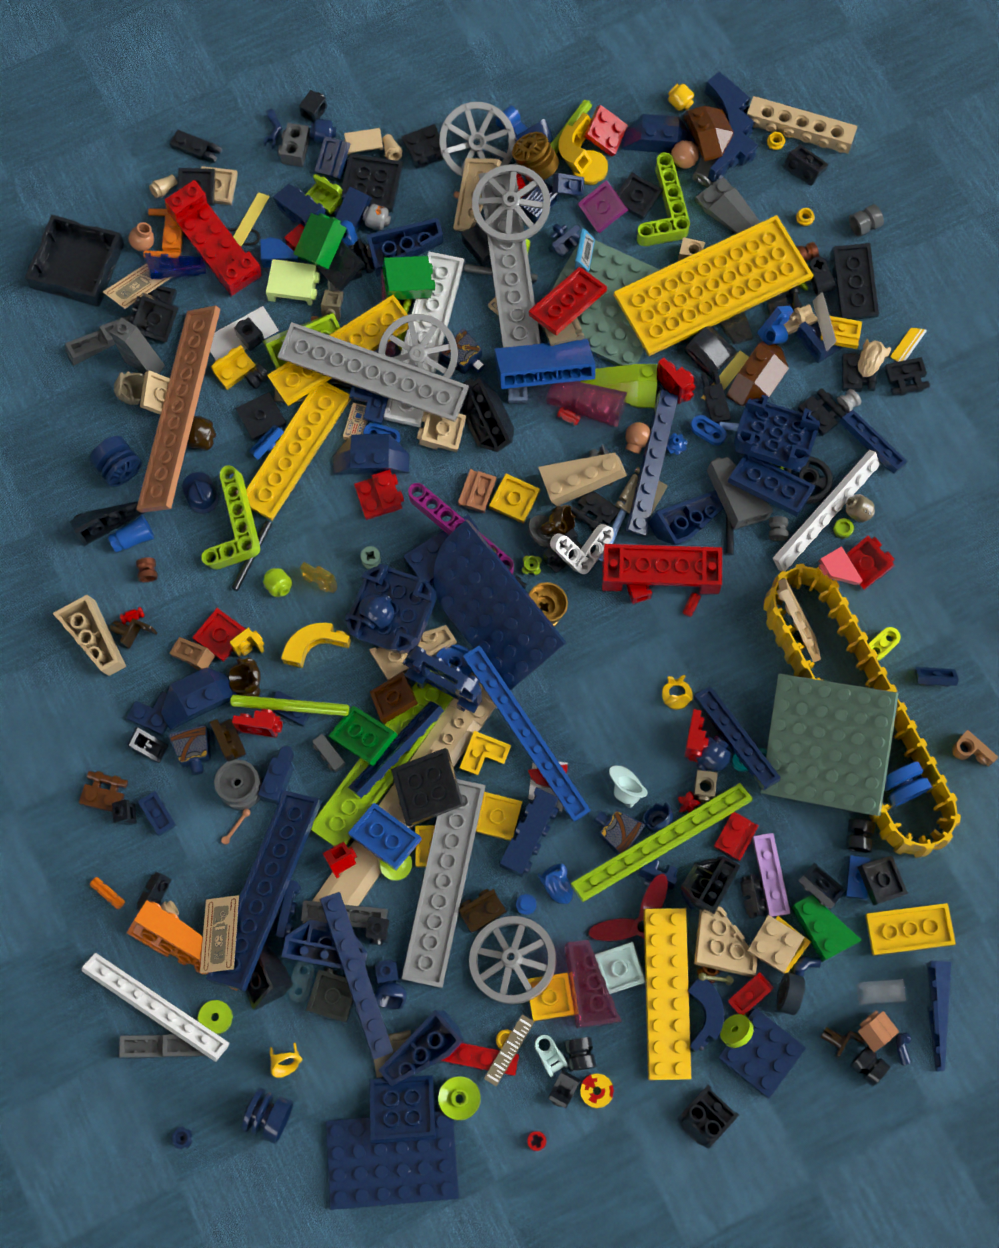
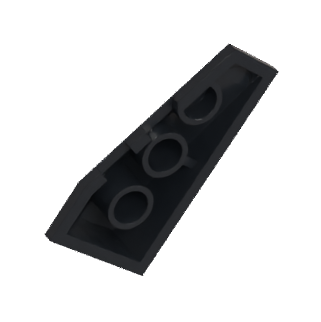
M138 501L88 511L84 514L80 513L70 523L78 538L86 546L146 512L141 513L137 510Z
M266 942L245 991L253 1010H257L284 996L293 986L286 967Z

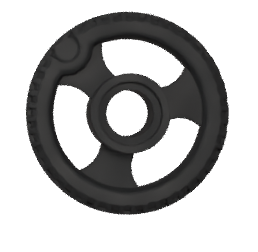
M810 456L807 464L800 470L799 478H810L812 482L809 483L819 487L822 491L817 495L810 496L806 504L817 503L823 500L829 494L833 484V476L828 465L820 459ZM812 464L818 467L824 473L825 477L819 478L818 472L815 469L808 467V465ZM785 468V471L791 473L792 469Z

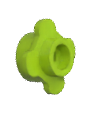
M538 556L523 557L524 567L522 572L524 574L534 573V575H539L541 573L539 567L542 559Z

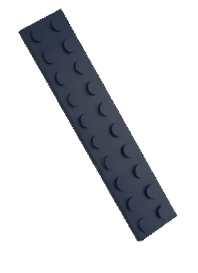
M283 791L239 897L234 969L208 972L206 977L208 981L246 991L322 801L320 799Z

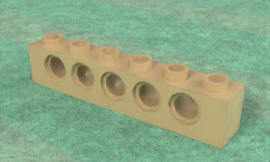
M755 96L752 98L747 116L754 121V128L765 129L771 133L780 132L788 138H796L805 143H813L823 148L834 149L840 153L849 154L857 126Z

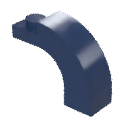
M698 977L688 990L689 996L699 1003L704 1012V1025L689 1046L690 1050L694 1053L698 1049L701 1052L709 1042L706 1039L707 1037L713 1041L718 1038L724 1022V1007L719 993L707 979L701 981Z

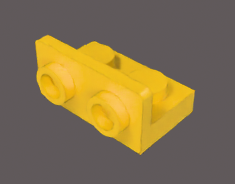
M240 345L237 348H232L223 358L217 359L211 368L217 379L228 390L242 380L244 374L254 370L256 365Z
M249 627L230 641L238 657L249 654L253 650L252 647L254 645L261 653L264 652L262 637L256 630L252 632Z

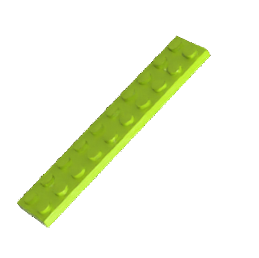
M416 682L412 690L418 704L388 721L385 726L395 731L398 735L430 701L440 705L445 712L454 698L428 683L424 689H421L417 686L418 683ZM437 721L431 724L425 734L413 743L411 749L406 751L399 758L398 762L385 773L384 777L374 784L370 792L362 798L358 797L348 788L370 765L359 759L315 818L311 831L334 847L343 841L347 845L352 839L348 832L373 803L378 804L394 782L391 769L408 763Z

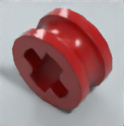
M539 1131L532 1132L527 1140L528 1146L533 1151L542 1150L546 1145L545 1135ZM534 1135L543 1138V1141L540 1142L541 1146L538 1148L536 1145L532 1146L531 1144Z

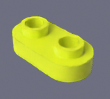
M887 627L869 643L871 650L877 649L879 652L877 661L883 659L899 643L901 636L897 629ZM890 636L892 641H888L886 637Z

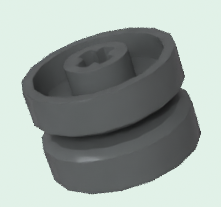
M232 760L220 767L214 780L215 790L227 806L232 809L244 810L251 808L260 800L258 794L263 781L252 764L244 760Z

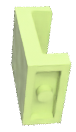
M272 259L266 289L268 301L276 302V297L307 301V304L312 306L313 300H316L317 289L315 287L316 283L319 284L320 272L317 271L316 265Z

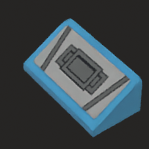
M586 229L581 230L575 269L581 267L589 272L595 240Z

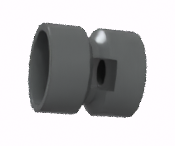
M872 204L865 207L862 211L851 214L849 216V224L855 235L861 237L869 233L870 229L873 230L883 226L884 219L878 206Z

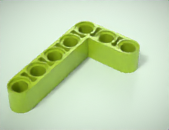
M669 153L658 155L655 168L659 186L663 189L662 197L668 218L645 222L639 225L637 242L641 246L682 240L683 237H687L689 232L690 220L673 157Z
M230 465L224 466L221 469L220 479L235 539L208 548L201 556L203 563L215 570L253 558L260 552V544L243 476ZM234 473L233 477L229 479V476ZM238 490V494L233 497L234 492ZM243 508L242 512L237 515L238 510ZM247 526V529L242 532V528ZM251 543V548L246 550L247 545ZM233 549V554L228 557L229 552ZM216 555L215 560L211 563V558Z

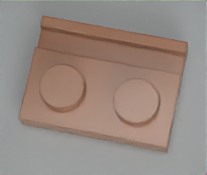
M470 469L458 501V506L462 505L468 509L485 513L497 477Z

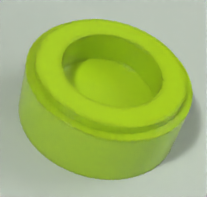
M842 518L835 523L833 530L837 537L846 539L853 533L854 525L849 519Z

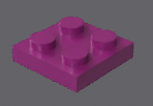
M607 180L578 203L598 233L602 232L628 211Z

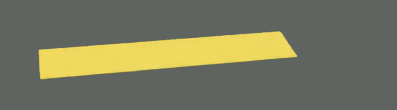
M258 192L233 236L240 246L243 245L270 196Z
M741 351L738 352L719 375L723 390L739 373L749 356Z

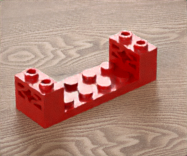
M193 180L164 199L167 212L231 297L261 277L259 263L249 251L245 253L207 203L206 194L196 180Z
M604 544L602 591H622L623 584L699 587V594L719 595L722 587V547Z

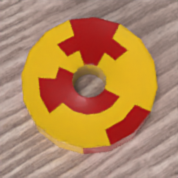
M596 1073L584 1079L581 1084L580 1094L584 1103L589 1107L602 1108L612 1100L614 1088L609 1078ZM594 1087H599L601 1089V1093L599 1095H595L593 1093Z

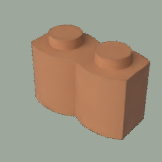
M877 1010L859 1024L861 1028L858 1030L873 1052L888 1043L899 1032L884 1011L878 1013Z

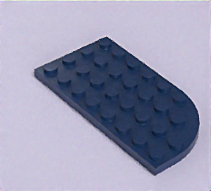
M469 519L465 520L446 538L437 554L434 565V586L439 603L473 649L480 645L511 691L567 642Z

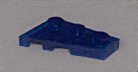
M145 253L150 279L206 274V267L202 257L180 255L178 258H170L168 254H161V257L151 256V253Z

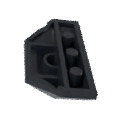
M479 377L468 385L469 388L464 399L463 415H466L465 420L477 446L499 452L513 442L514 426L500 397Z
M724 856L696 862L682 884L681 890L696 908L714 917L741 865Z

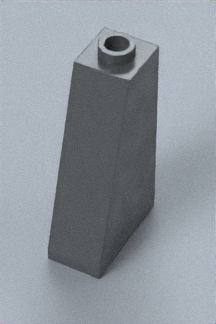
M121 317L110 331V334L124 362L144 375L148 370L160 374L165 367L164 363L139 329Z
M719 457L711 461L707 473L733 529L768 520L773 512L771 506L766 501L728 483V479L736 465L729 457L722 459Z

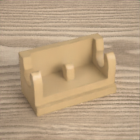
M380 128L344 133L345 141L350 143L348 155L353 152L366 150H383Z

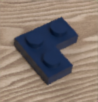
M352 385L349 398L367 402L363 420L381 425L388 398Z
M162 691L154 708L135 701L127 719L164 735L168 725L161 711L167 693Z

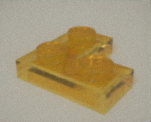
M303 562L300 567L303 574L302 577L308 582L314 581L319 584L318 587L325 592L330 591L334 594L338 588L335 576L320 566H317L315 569Z

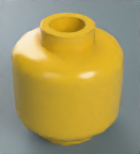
M677 83L668 93L669 103L678 111L684 108L688 110L694 103L692 101L694 93L685 84L679 85Z

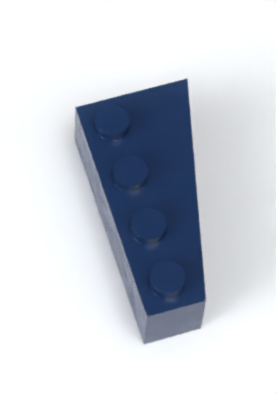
M439 218L367 235L376 276L378 277L383 274L382 265L384 258L415 257L442 244L443 233Z

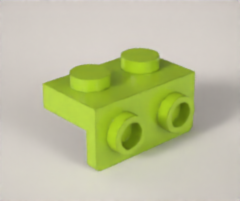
M315 174L313 179L316 183L305 195L311 196L315 203L322 204L326 212L332 215L343 202V190L339 185L330 183L324 176L320 177Z

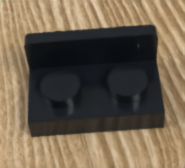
M798 145L789 153L783 167L812 186L817 177L827 169L829 164L802 145Z
M573 528L565 534L580 549L583 547L577 541L578 534ZM551 547L544 552L543 561L556 574L568 565ZM573 549L568 554L569 559L574 555Z

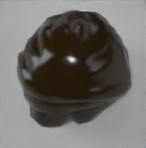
M194 416L187 446L191 449L197 448L207 451L213 447V439L216 437L213 422L201 416Z

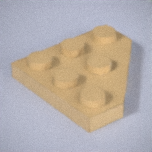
M719 907L714 917L700 910L694 964L748 977L756 976L757 957L747 952L749 946L744 941V936L736 925H733L727 918L725 910Z

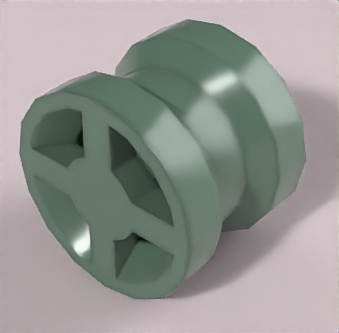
M368 546L362 550L361 560L363 566L371 569L381 563L378 549Z

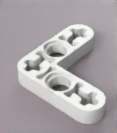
M605 524L598 525L581 549L567 536L555 534L551 539L550 546L574 571L586 574L603 553L604 544H609L612 540L614 531ZM595 544V552L591 554L590 549ZM573 549L574 555L569 559L568 554Z

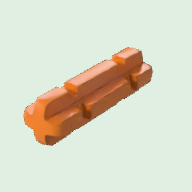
M95 877L90 882V886L98 890L97 892L115 908L120 909L125 904V900L117 896L118 894L105 883L103 884V881L98 877Z

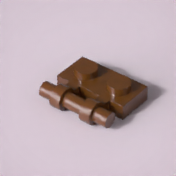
M89 771L87 779L94 780L93 786L84 785L79 804L112 812V803L124 799L125 795L119 793L118 789L119 787L126 788L128 780L121 779L120 776L116 775L113 777L104 775V772ZM102 782L111 784L110 790L100 788Z

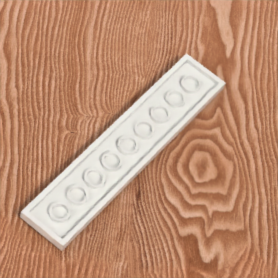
M428 252L429 263H432L433 266L431 277L432 280H435V291L432 292L431 298L416 299L412 314H425L435 317L448 327L465 259ZM413 321L418 344H420L433 324L424 321ZM437 328L425 348L443 345L445 334ZM408 329L404 342L410 346H413L410 331ZM402 348L401 355L408 353L407 350ZM419 350L414 352L415 357H419L421 355V352ZM439 352L428 354L427 357L438 363ZM410 359L403 360L402 362L408 364ZM423 362L424 370L432 373L436 372V368ZM388 399L384 420L421 428L422 410Z

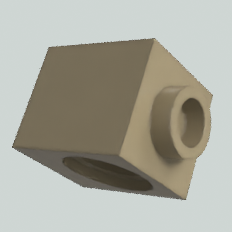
M697 770L693 795L694 798H698V801L709 802L715 798L716 772ZM707 783L710 786V790L707 792L701 790L700 784Z

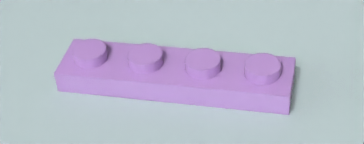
M774 834L753 836L752 839L768 915L771 917L789 915L790 909Z

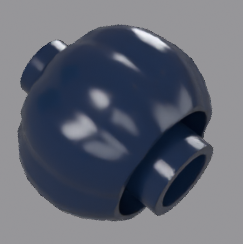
M384 593L381 596L375 594L366 596L359 605V615L362 617L360 621L372 630L376 625L378 629L387 627L394 618V608L390 603L392 599Z
M717 735L714 739L706 736L705 738H709L708 746L703 749L701 757H696L698 761L696 766L703 771H721L729 764L731 759V752L727 749L729 744Z

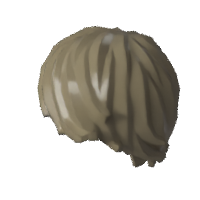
M129 371L125 374L123 372L119 373L114 383V393L118 400L129 405H136L141 402L144 382L143 373H130Z

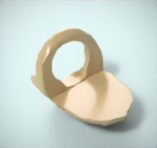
M867 339L858 361L860 374L863 377H869L877 372L884 359L889 356L891 348H885L882 342L876 340L869 342V339Z

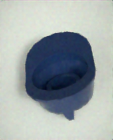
M202 472L191 473L185 478L182 488L191 509L201 514L214 510L218 504V494L211 478Z

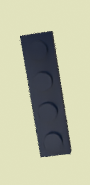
M854 410L846 414L839 421L868 450L876 452L878 460L893 474L908 462Z

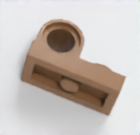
M181 637L178 638L169 653L173 657L189 663L197 670L208 668L215 657L208 648Z
M969 730L952 747L953 755L957 759L965 760L974 754L981 764L988 767L998 758L994 752ZM961 744L968 748L967 753L960 749Z

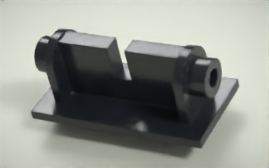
M155 871L146 885L150 892L143 891L137 902L138 906L136 909L141 910L146 900L160 904L172 879Z
M750 874V878L749 876L742 877L740 882L742 894L744 897L751 896V899L744 900L746 915H749V918H756L757 913L759 916H766L767 904L765 899H762L761 890H763L761 879L753 874Z

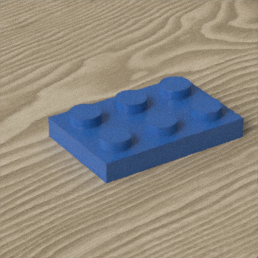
M376 803L371 805L348 832L351 838L395 871L422 840L418 834Z

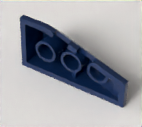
M435 1010L384 1063L379 1072L391 1086H394L449 1057L464 1041L458 1025L445 1011Z

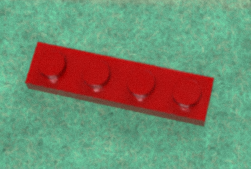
M461 1043L449 1057L441 1061L489 1071L500 1051ZM515 1054L504 1074L515 1076L519 1054Z

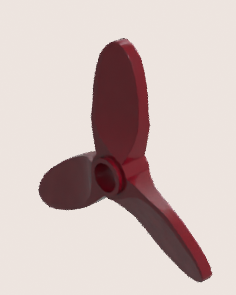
M661 873L652 880L645 892L640 914L636 919L616 918L600 922L588 932L590 937L600 941H616L639 935L644 939V931L640 930L638 923L644 920V909L662 908L668 888L667 876Z

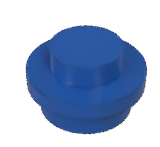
M529 894L521 895L516 901L518 912L523 915L532 914L536 909L535 898Z

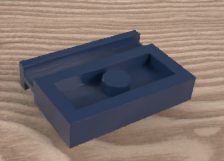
M324 136L315 172L341 179L350 143Z

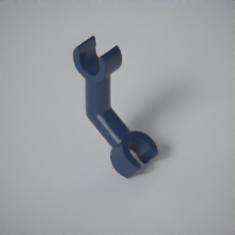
M271 108L266 113L274 129L270 136L264 138V144L266 146L269 141H272L271 146L274 149L276 147V139L282 127L273 108Z

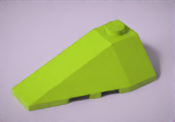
M334 313L301 325L326 335H331L340 329ZM288 330L263 340L276 369L287 363L279 359L278 355Z
M632 364L595 369V379L581 381L580 389L599 396L604 395L613 398L618 402L628 403L636 408H655L657 364Z

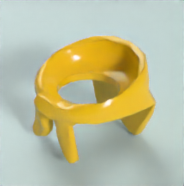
M685 675L680 676L678 679L668 676V683L663 686V701L671 709H683L693 699L689 684L683 681L686 677ZM673 686H681L685 690V694L679 696L670 695L669 690Z
M293 1043L295 1053L274 1055L273 1048L270 1047L272 1076L276 1078L284 1077L297 1069L302 1058L299 1056L296 1043ZM288 1058L294 1059L293 1063L289 1065L278 1064Z

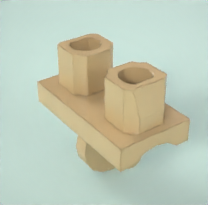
M809 304L802 308H795L788 322L783 325L789 335L797 331L799 325L806 321L808 325H812L818 322V318L814 315Z

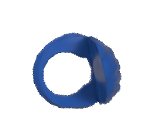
M564 864L550 867L542 876L538 873L541 883L554 901L568 904L572 900L573 889L567 878V868Z

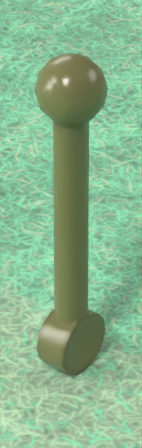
M700 973L698 976L701 981L707 979L722 981L727 985L733 983L731 976L723 978L709 976L705 973Z

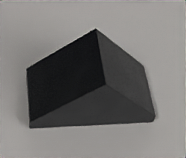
M138 727L135 728L127 743V746L133 752L157 763H160L168 747L167 744Z

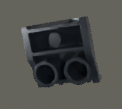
M713 326L705 327L685 348V352L711 379L712 371H718L733 356L737 355V351Z
M709 1085L699 1093L678 1117L682 1129L697 1144L708 1149L713 1146L739 1116L737 1112L734 1113L710 1089Z

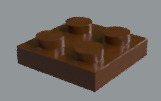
M404 672L370 691L380 720L384 724L418 704Z

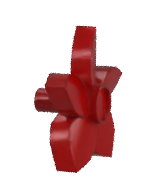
M689 791L685 797H678L679 802L683 804L679 812L688 810L690 813L694 810V807L700 804L698 800H693L694 795L692 791Z

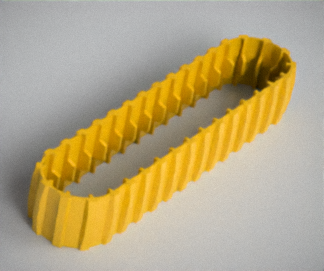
M804 563L796 564L793 569L787 572L782 571L775 577L772 588L767 592L764 599V610L767 611L768 618L766 625L776 635L775 641L778 647L783 648L787 664H791L795 671L794 676L816 679L811 671L815 665L814 662L806 661L801 653L805 645H802L801 642L796 643L792 636L796 630L795 627L787 626L783 619L787 613L786 610H783L782 607L777 608V605H782L783 603L777 592L780 589L778 581L785 578L789 585L792 584L793 588L800 589L801 584L810 586L809 591H812L813 588L820 593L819 601L821 600L822 603L827 602L831 609L828 617H831L832 620L836 618L840 626L837 634H840L841 637L845 635L850 644L846 649L847 652L849 651L850 654L855 653L859 660L856 668L860 671L864 670L869 679L865 685L869 688L873 687L874 689L897 692L895 685H891L886 677L888 673L885 667H881L877 661L878 654L875 649L871 650L867 642L868 636L865 632H861L857 616L855 614L852 615L850 612L847 598L842 597L840 594V586L837 580H832L827 575L824 576L819 567H807ZM898 699L894 726L898 733L894 738L897 740L902 739L908 750L904 753V756H907V758L912 757L914 762L918 761L924 770L921 774L922 777L928 778L933 788L927 791V793L931 792L938 804L933 808L934 811L941 810L943 818H939L936 824H940L939 828L943 829V832L941 834L936 829L931 832L930 835L934 838L932 842H930V839L926 840L925 835L918 838L919 843L911 841V833L904 837L897 830L902 825L901 823L898 824V822L893 823L887 812L892 807L888 804L883 805L882 803L880 816L869 815V817L879 827L881 839L886 840L894 848L893 852L899 855L902 853L911 854L915 858L926 857L933 849H942L952 840V832L959 825L961 815L957 813L955 803L958 799L954 793H950L945 784L947 779L944 775H940L936 768L937 761L934 756L930 757L925 748L927 743L924 738L920 739L916 731L917 725L915 721L910 720L906 713L907 707L905 703H901Z

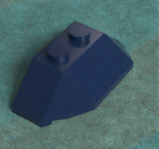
M642 114L626 129L622 140V150L671 153L673 147L678 142L692 141L695 143L689 129L678 116Z
M390 434L350 435L333 455V475L377 474L390 470L391 474L409 473V453Z
M206 667L170 684L161 711L170 731L230 702L232 695H240L230 688L229 676Z
M308 920L285 936L281 957L342 969L327 923ZM355 935L365 965L367 951Z

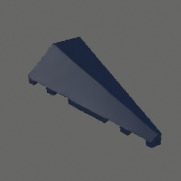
M930 961L927 963L932 1006L927 1008L936 1071H945L951 962Z

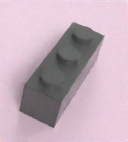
M323 734L312 741L314 744L313 748L316 752L319 751L321 753L320 757L323 761L326 760L329 763L327 766L331 771L337 772L345 766V762Z

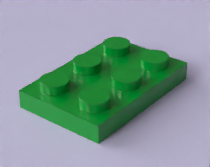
M355 706L351 707L348 716H344L329 735L331 740L371 766H374L398 736L395 731Z

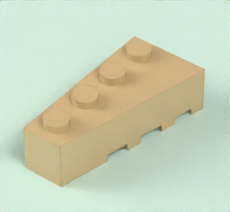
M616 453L538 467L550 500L556 506H560L627 476L621 459Z
M85 595L53 613L103 673L110 676L126 667L100 609L93 598Z

